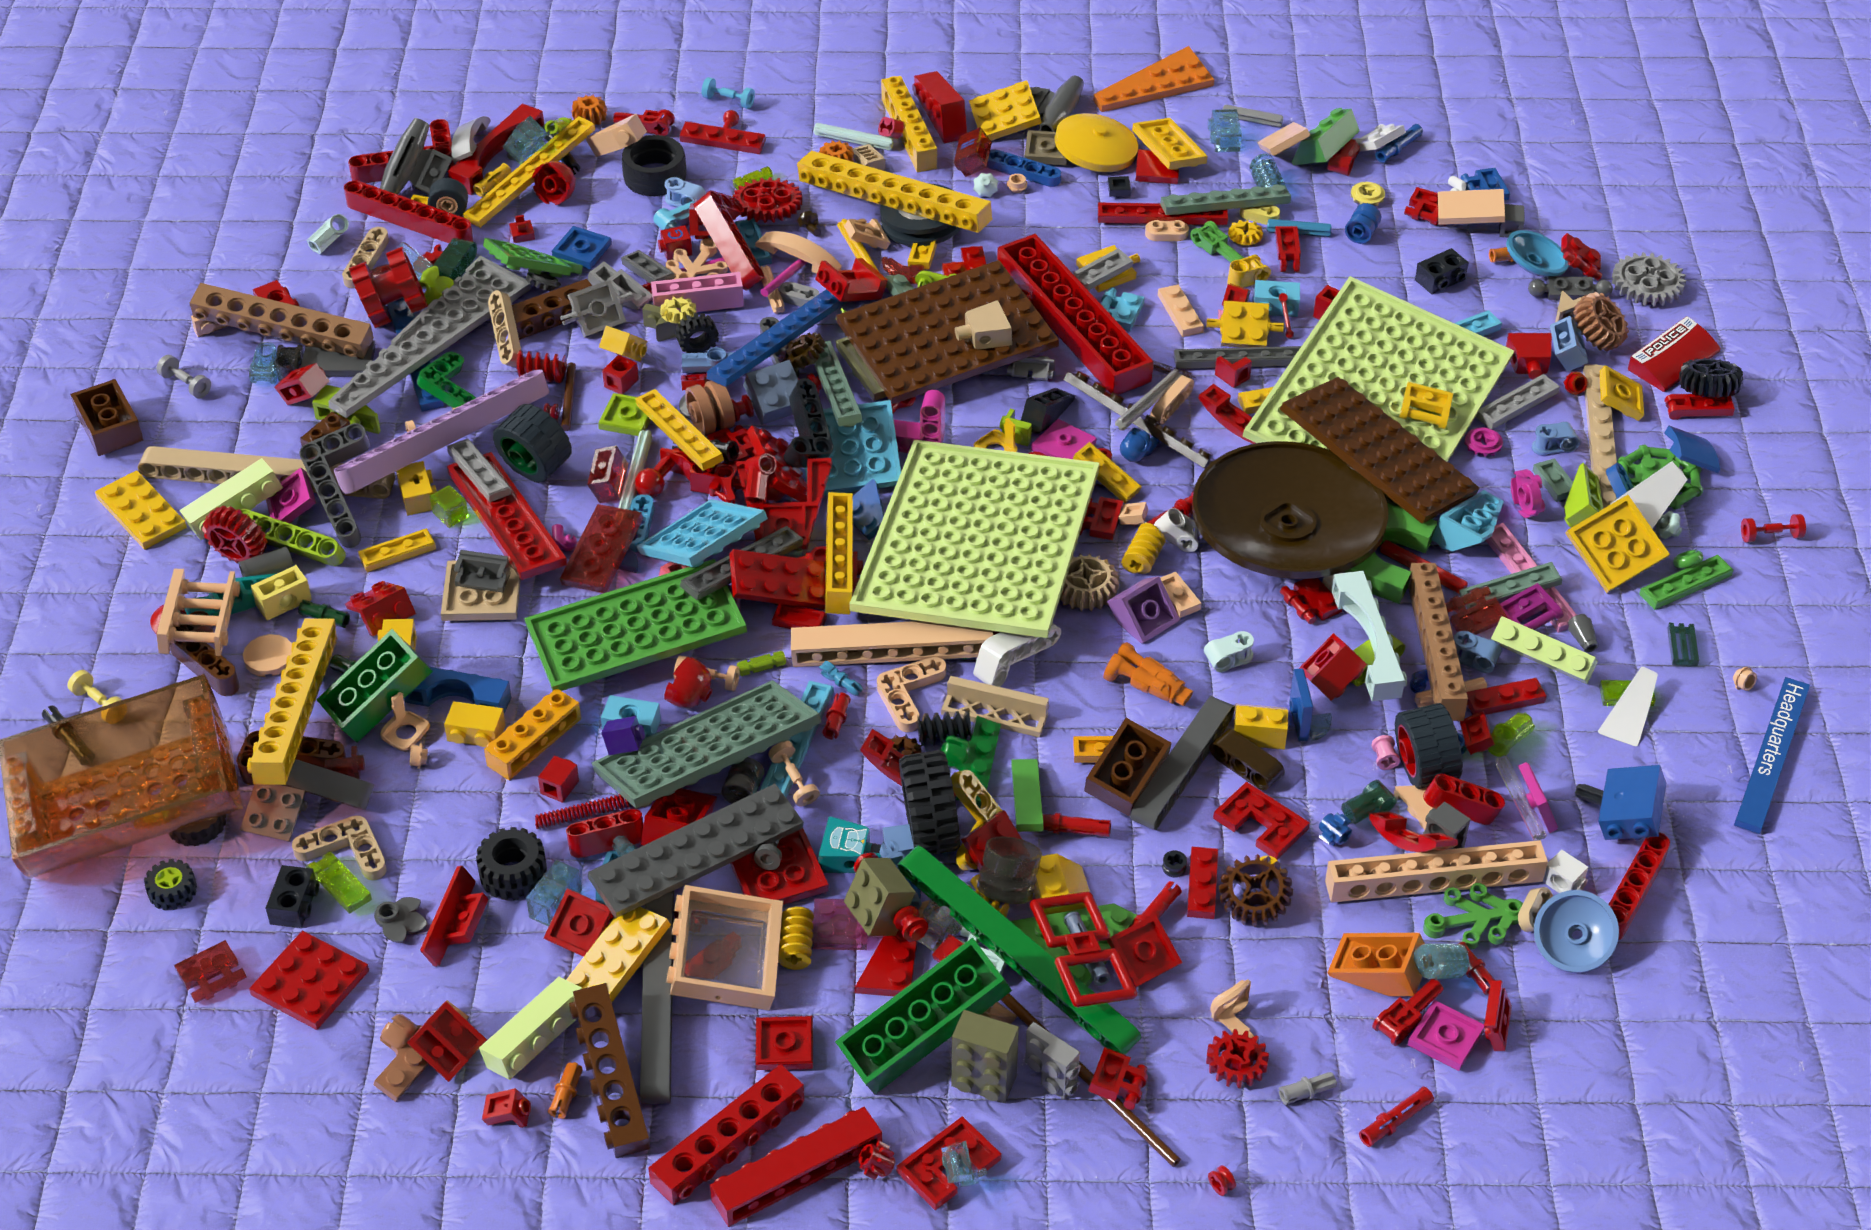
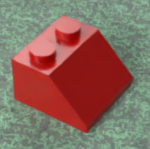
M1333 633L1299 669L1303 668L1305 676L1332 701L1345 692L1346 686L1352 680H1356L1362 675L1367 664Z

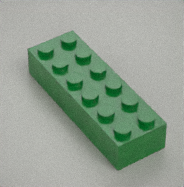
M972 937L835 1042L865 1085L875 1095L951 1038L964 1010L981 1015L1009 994L1012 989Z

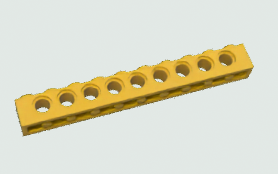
M812 150L797 162L799 181L977 233L992 221L991 201Z
M304 618L301 628L297 629L296 642L292 643V653L287 656L286 669H282L281 682L276 685L275 698H271L270 711L265 714L264 727H260L259 740L253 746V756L248 758L247 770L249 774H252L253 784L286 785L337 642L335 619Z

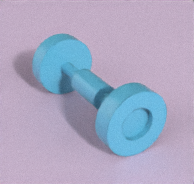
M707 77L702 85V96L704 98L711 99L714 93L718 92L721 96L733 99L735 97L741 98L742 108L750 109L754 103L755 90L746 87L742 94H738L735 90L724 87L721 89L716 88V80Z

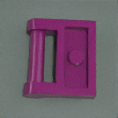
M1538 583L1496 606V612L1500 617L1503 616L1519 624L1547 608L1548 612L1523 625L1533 630L1553 619L1557 621L1564 617L1559 605Z

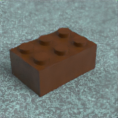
M116 379L70 394L76 415L98 456L144 441L139 421Z
M1125 718L1088 774L1084 791L1130 817L1136 801L1168 757L1171 742L1134 721Z

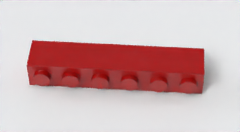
M865 1106L856 1111H849L842 1118L832 1123L823 1124L818 1130L807 1136H800L791 1144L781 1149H774L765 1157L743 1165L738 1171L728 1176L719 1177L714 1183L710 1184L711 1201L727 1226L730 1227L858 1161L859 1154L864 1146L870 1143L876 1145L878 1140L882 1142V1131Z

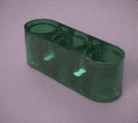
M453 238L433 265L438 267L439 276L449 277L452 280H455L458 276L462 277L476 257L477 243Z

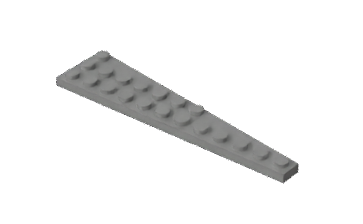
M480 255L466 269V273L462 277L458 276L454 280V285L450 289L446 288L439 299L433 300L426 309L391 340V345L387 349L383 348L379 352V357L375 361H369L362 373H357L350 382L345 384L329 400V408L346 418L491 318L488 301L492 292L499 290L507 293L512 303L530 291L531 284L526 279Z

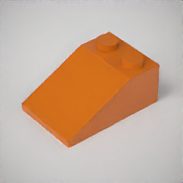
M1343 933L1327 973L1330 977L1387 996H1413L1417 992L1430 955L1420 933Z

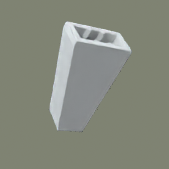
M1671 461L1612 503L1629 495L1653 529L1688 479L1683 471Z

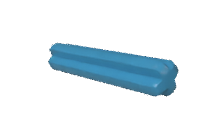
M1269 219L1267 222L1268 232H1275V226H1297L1298 234L1328 237L1331 235L1332 227L1329 223Z

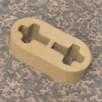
M1547 887L1535 888L1529 891L1518 914V922L1524 932L1534 931L1535 919L1540 908L1547 900L1553 897L1552 892Z

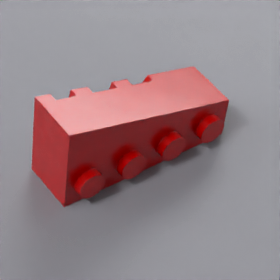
M938 71L915 75L914 84H912L913 93L917 96L943 143L968 139L964 99Z

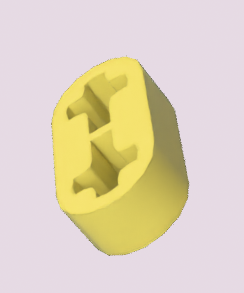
M1274 205L1240 208L1239 214L1246 220L1267 225L1269 219L1279 220L1280 209Z

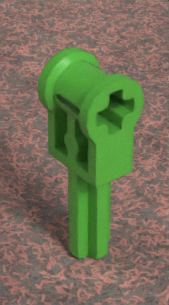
M1213 221L1206 222L1199 229L1191 230L1190 236L1193 243L1197 247H1202L1210 255L1218 252L1230 263L1244 258L1227 244L1228 236Z

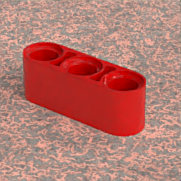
M1437 774L1423 794L1424 801L1430 807L1437 809L1443 802H1446L1470 818V821L1482 825H1490L1505 806V800L1498 792L1446 774Z
M629 809L569 825L566 828V835L571 856L583 858L641 843L644 825L641 811Z

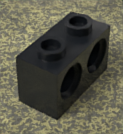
M1450 248L1417 263L1415 281L1432 295L1465 280L1469 262L1454 249Z
M281 866L265 907L270 925L302 928L305 918H309L311 914L312 899L319 892L320 884L319 880H316L314 869Z

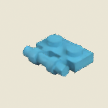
M1111 287L1103 294L1102 303L1100 304L1124 330L1131 331L1144 305L1145 297L1123 292L1122 296L1118 297L1116 296L1117 290Z

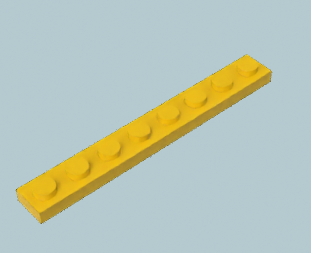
M578 116L463 213L464 218L481 228L534 183L532 175L538 166L545 162L560 161L595 131L594 123Z

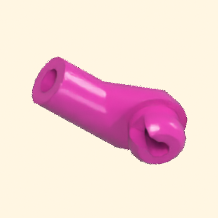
M561 524L553 525L552 538L558 547L565 551L575 549L577 538L573 536L571 539L570 534L564 536V528Z

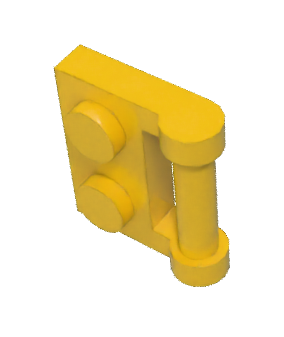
M1407 382L1399 418L1406 419L1408 417L1438 425V428L1445 429L1453 393ZM1411 406V407H1415V408H1419V409H1423V410H1427V411L1439 413V414H1441V416L1434 415V414H1430V413L1423 412V411H1419V410H1415V409H1411V408H1409V407Z

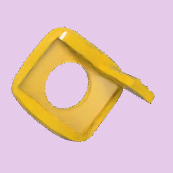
M1006 418L1004 424L1005 434L1000 430L994 429L978 439L973 444V447L987 448L989 445L999 444L1003 446L1004 451L1017 452L1015 424L1010 418Z

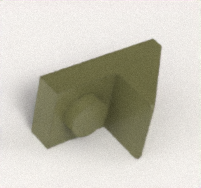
M646 303L642 308L644 326L656 329L657 341L676 337L677 324L681 325V323H670L664 320L660 314L661 307Z

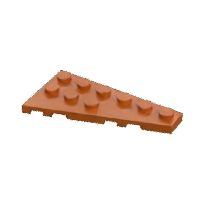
M1187 46L1095 93L1093 101L1101 112L1212 87L1214 86V78L1190 46Z

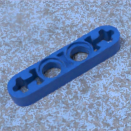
M996 149L985 153V166L989 169L1009 175L1022 174L1028 181L1049 187H1055L1061 183V170L1059 168Z

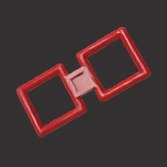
M1091 892L1031 900L1030 908L1049 948L1067 946L1070 955L1057 957L1055 965L1074 1007L1079 1008L1124 1001L1137 997V990L1119 951L1115 948L1101 950L1098 941L1108 940L1110 932ZM1084 903L1096 930L1055 936L1043 909ZM1110 960L1123 989L1081 995L1069 966Z

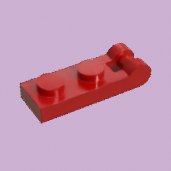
M1670 394L1664 399L1665 405L1668 408L1669 418L1672 420L1680 419L1683 416H1733L1735 411L1731 396L1727 398H1709L1693 394Z

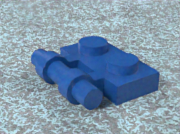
M1496 168L1475 170L1474 176L1469 177L1467 173H1464L1460 177L1467 184L1466 190L1504 189V201L1509 200L1510 192Z

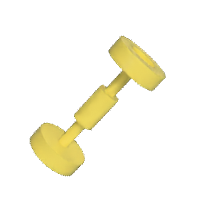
M86 670L75 672L70 677L67 685L73 694L80 696L87 692V695L99 705L103 704L100 713L108 722H116L125 714L127 704L118 696L107 700L104 694L95 687H92L94 678Z

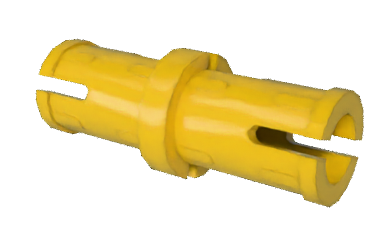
M502 163L493 172L489 171L485 174V178L473 186L474 192L482 197L511 174V168L507 164Z

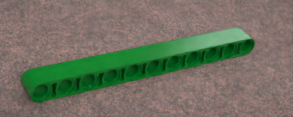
M916 846L897 864L899 871L906 879L1101 1045L1126 1055L1142 1038L1138 1029L1108 1003L1079 1008L1074 1007L1055 965V959L923 847ZM1072 974L1081 995L1095 993Z

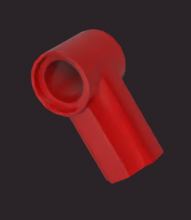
M1351 139L1329 159L1328 170L1347 176L1350 175L1354 160L1360 152V145H1358L1356 140Z
M764 453L746 460L745 471L748 475L745 491L746 501L760 504L766 503L770 474L776 469V461L771 454Z

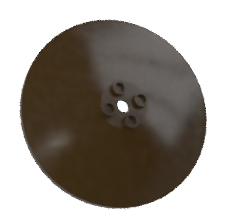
M1271 441L1250 444L1229 451L1211 462L1204 469L1195 484L1193 492V518L1206 542L1231 562L1268 576L1311 579L1344 572L1369 558L1377 550L1386 533L1388 506L1383 491L1370 483L1331 450L1311 444Z

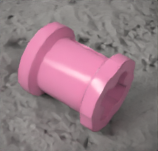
M1382 735L1372 741L1371 746L1377 754L1376 763L1380 769L1390 770L1398 766L1400 758L1395 753L1393 737Z

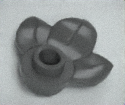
M404 897L395 903L383 902L377 907L374 914L377 925L383 927L384 936L396 943H403L407 934L419 933L428 925L426 919L416 912L421 900L414 897Z

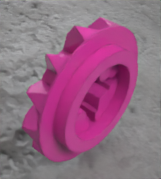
M1475 428L1466 434L1464 444L1467 445L1468 451H1474L1475 455L1483 454L1486 457L1488 454L1494 456L1496 452L1501 451L1503 440L1492 429Z

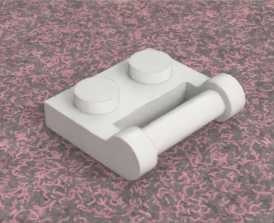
M1380 124L1375 127L1374 131L1354 140L1360 145V151L1375 150L1405 134L1406 131L1404 125L1394 126V124H1389L1385 126Z

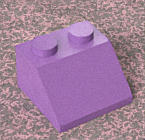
M1159 576L1143 579L1107 601L1117 623L1140 643L1146 642L1180 621Z

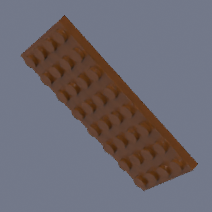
M1336 377L1295 396L1281 405L1280 410L1370 483L1380 488L1385 495L1422 524L1476 495L1479 487L1469 477L1460 473L1451 463L1446 462L1433 449L1422 443L1417 436L1408 432L1398 421L1389 417L1380 407L1375 406L1362 393L1356 391L1346 380L1340 377Z

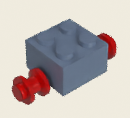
M790 360L746 374L743 386L747 394L742 395L739 402L731 399L735 413V422L740 421V416L744 414L748 417H753L754 410L761 425L793 415L789 396L800 379L797 378ZM810 373L807 375V379L815 383L819 394V390L822 389L821 381L818 376L815 377Z

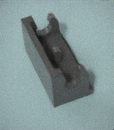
M460 550L454 567V572H458L455 578V586L502 593L511 574L508 556Z

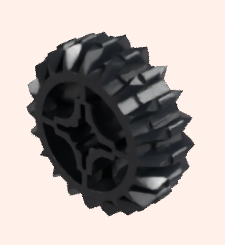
M1696 358L1683 363L1679 373V384L1686 392H1692L1693 395L1709 398H1727L1740 392L1744 377L1742 368L1735 363L1722 361L1721 359Z

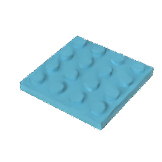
M891 400L857 404L861 412L862 422L856 423V425L851 427L839 426L832 408L823 409L833 443V451L829 458H832V467L823 496L828 495V492L847 493L859 491L872 479L876 481L879 488L896 486L901 474ZM804 468L807 483V468Z
M710 499L637 545V548L641 555L697 567L703 564L704 559L710 555L720 553L724 546L740 540L746 532L759 528L760 523L768 518L765 510Z

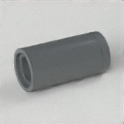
M286 546L238 562L242 577L280 573L294 566Z

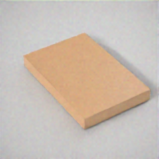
M1293 122L1257 143L1260 149L1275 156L1310 137V133L1307 128Z
M1504 189L1438 192L1439 225L1505 222Z

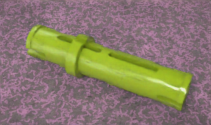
M561 117L558 120H549L545 124V130L550 132L549 134L559 133L573 120L566 117Z

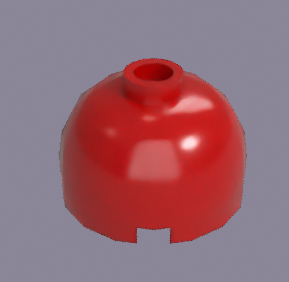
M558 161L545 162L538 166L532 175L535 183L533 186L534 192L546 204L552 202L555 205H559L570 198L575 190L576 179L574 173L564 163Z
M686 657L674 671L673 675L676 678L673 684L668 683L664 699L682 709L698 706L701 701L706 702L713 690L710 688L711 674L707 667L695 658Z

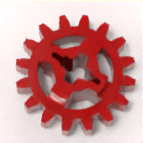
M1237 1029L1233 1030L1232 1035L1222 1031V1038L1214 1036L1213 1044L1208 1045L1206 1064H1209V1073H1217L1216 1081L1219 1082L1225 1079L1226 1086L1228 1087L1232 1082H1235L1238 1088L1242 1087V1082L1253 1086V1079L1261 1081L1262 1074L1267 1072L1269 1053L1265 1052V1043L1258 1044L1259 1037L1257 1035L1249 1038V1031L1247 1030L1243 1035H1239Z

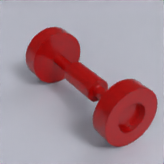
M1793 514L1788 525L1771 523L1764 524L1763 527H1756L1753 518H1744L1741 522V536L1744 542H1754L1757 532L1762 531L1767 534L1779 533L1790 529L1793 538H1803L1806 534V522L1802 514Z

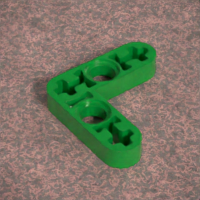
M456 352L445 353L423 368L419 373L417 379L418 386L452 408L459 407L476 398L449 380L461 371L464 364V358Z

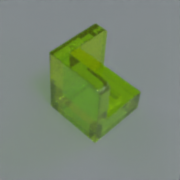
M450 485L430 495L433 514L448 528L469 517L466 500Z

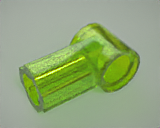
M1518 712L1505 723L1497 724L1492 731L1495 745L1489 747L1488 751L1497 757L1507 756L1514 745L1533 732L1535 725L1533 724L1532 717L1526 712Z

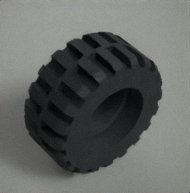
M935 750L904 755L899 760L906 816L914 848L921 846L931 855L956 851L960 847L959 823L946 754L943 751Z

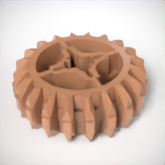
M1597 292L1590 293L1582 297L1574 306L1575 310L1573 313L1576 316L1574 321L1578 323L1577 328L1581 330V335L1586 337V341L1592 343L1593 347L1597 346L1600 351L1605 350L1607 352L1614 348L1616 349L1628 338L1627 333L1629 330L1626 327L1628 323L1624 320L1625 315L1616 306V302L1610 300L1609 296L1605 297L1603 293L1599 294Z

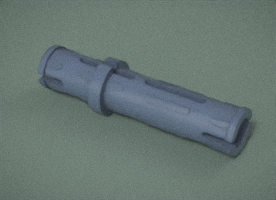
M1071 912L1064 917L1063 921L1070 934L1087 932L1081 915L1078 912ZM1103 961L1083 964L1085 968H1088L1095 985L1102 986L1110 981L1111 975Z

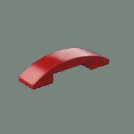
M1214 383L1199 394L1198 399L1220 424L1245 441L1255 444V442L1243 437L1244 429L1252 417L1230 403V394Z
M872 729L860 751L879 771L902 786L899 760L904 755L892 748L895 742Z
M1393 812L1369 813V819L1376 830L1386 840L1401 849L1412 852L1445 850L1458 845L1457 839L1443 833L1419 835L1406 829L1407 818Z

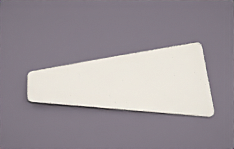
M1645 667L1639 669L1599 728V734L1632 746H1638L1658 677L1656 672Z

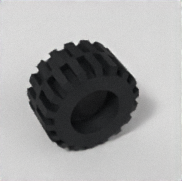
M510 827V830L502 828L499 829L498 833L492 832L489 834V839L484 838L481 841V846H478L476 861L480 882L486 892H491V896L495 898L501 896V900H508V898L519 900L520 896L526 898L530 896L531 891L536 892L539 890V885L544 884L545 876H547L545 851L541 839H537L535 833H528V830L524 828L521 830H517V827ZM509 862H520L518 864L510 866L504 865Z

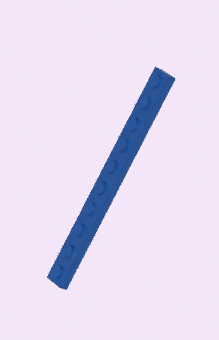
M827 289L709 369L707 371V379L727 387L848 301L841 302Z

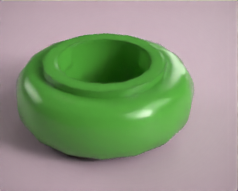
M1699 550L1683 552L1673 559V565L1681 569L1695 566L1703 560V553Z

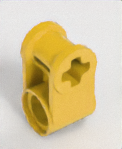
M1256 254L1234 260L1230 263L1227 284L1231 283L1245 288L1254 285L1255 280L1266 281L1271 274V269L1267 265H1263L1260 257Z

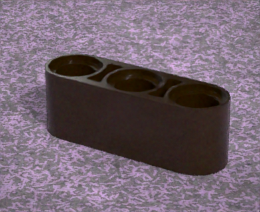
M1227 730L1210 745V752L1217 761L1262 791L1270 788L1285 773L1280 761L1234 730Z

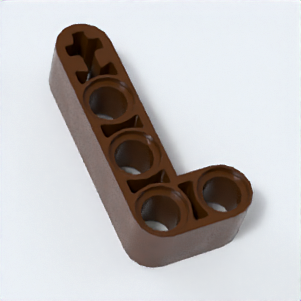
M195 611L189 614L209 616L208 613L204 611ZM180 624V627H176L177 631L214 633L212 626ZM176 641L175 644H171L170 651L172 655L218 694L231 696L239 690L240 686L235 667L222 655L216 656L215 649L206 642Z
M253 731L247 735L236 760L241 779L248 785H254L252 774H249L247 770L248 758L253 756V746L259 740V731ZM303 736L295 757L296 760L341 774L346 771L348 762L344 746L341 742Z

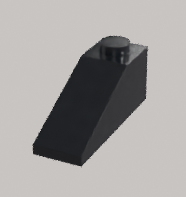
M1053 388L1026 399L1021 421L1031 423L1033 433L1047 430L1074 401L1076 395Z

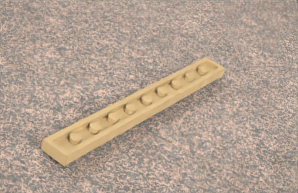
M1584 364L1583 375L1588 381L1584 392L1591 470L1599 478L1604 509L1617 499L1606 474V469L1617 463L1611 407L1601 401L1599 371L1605 365Z

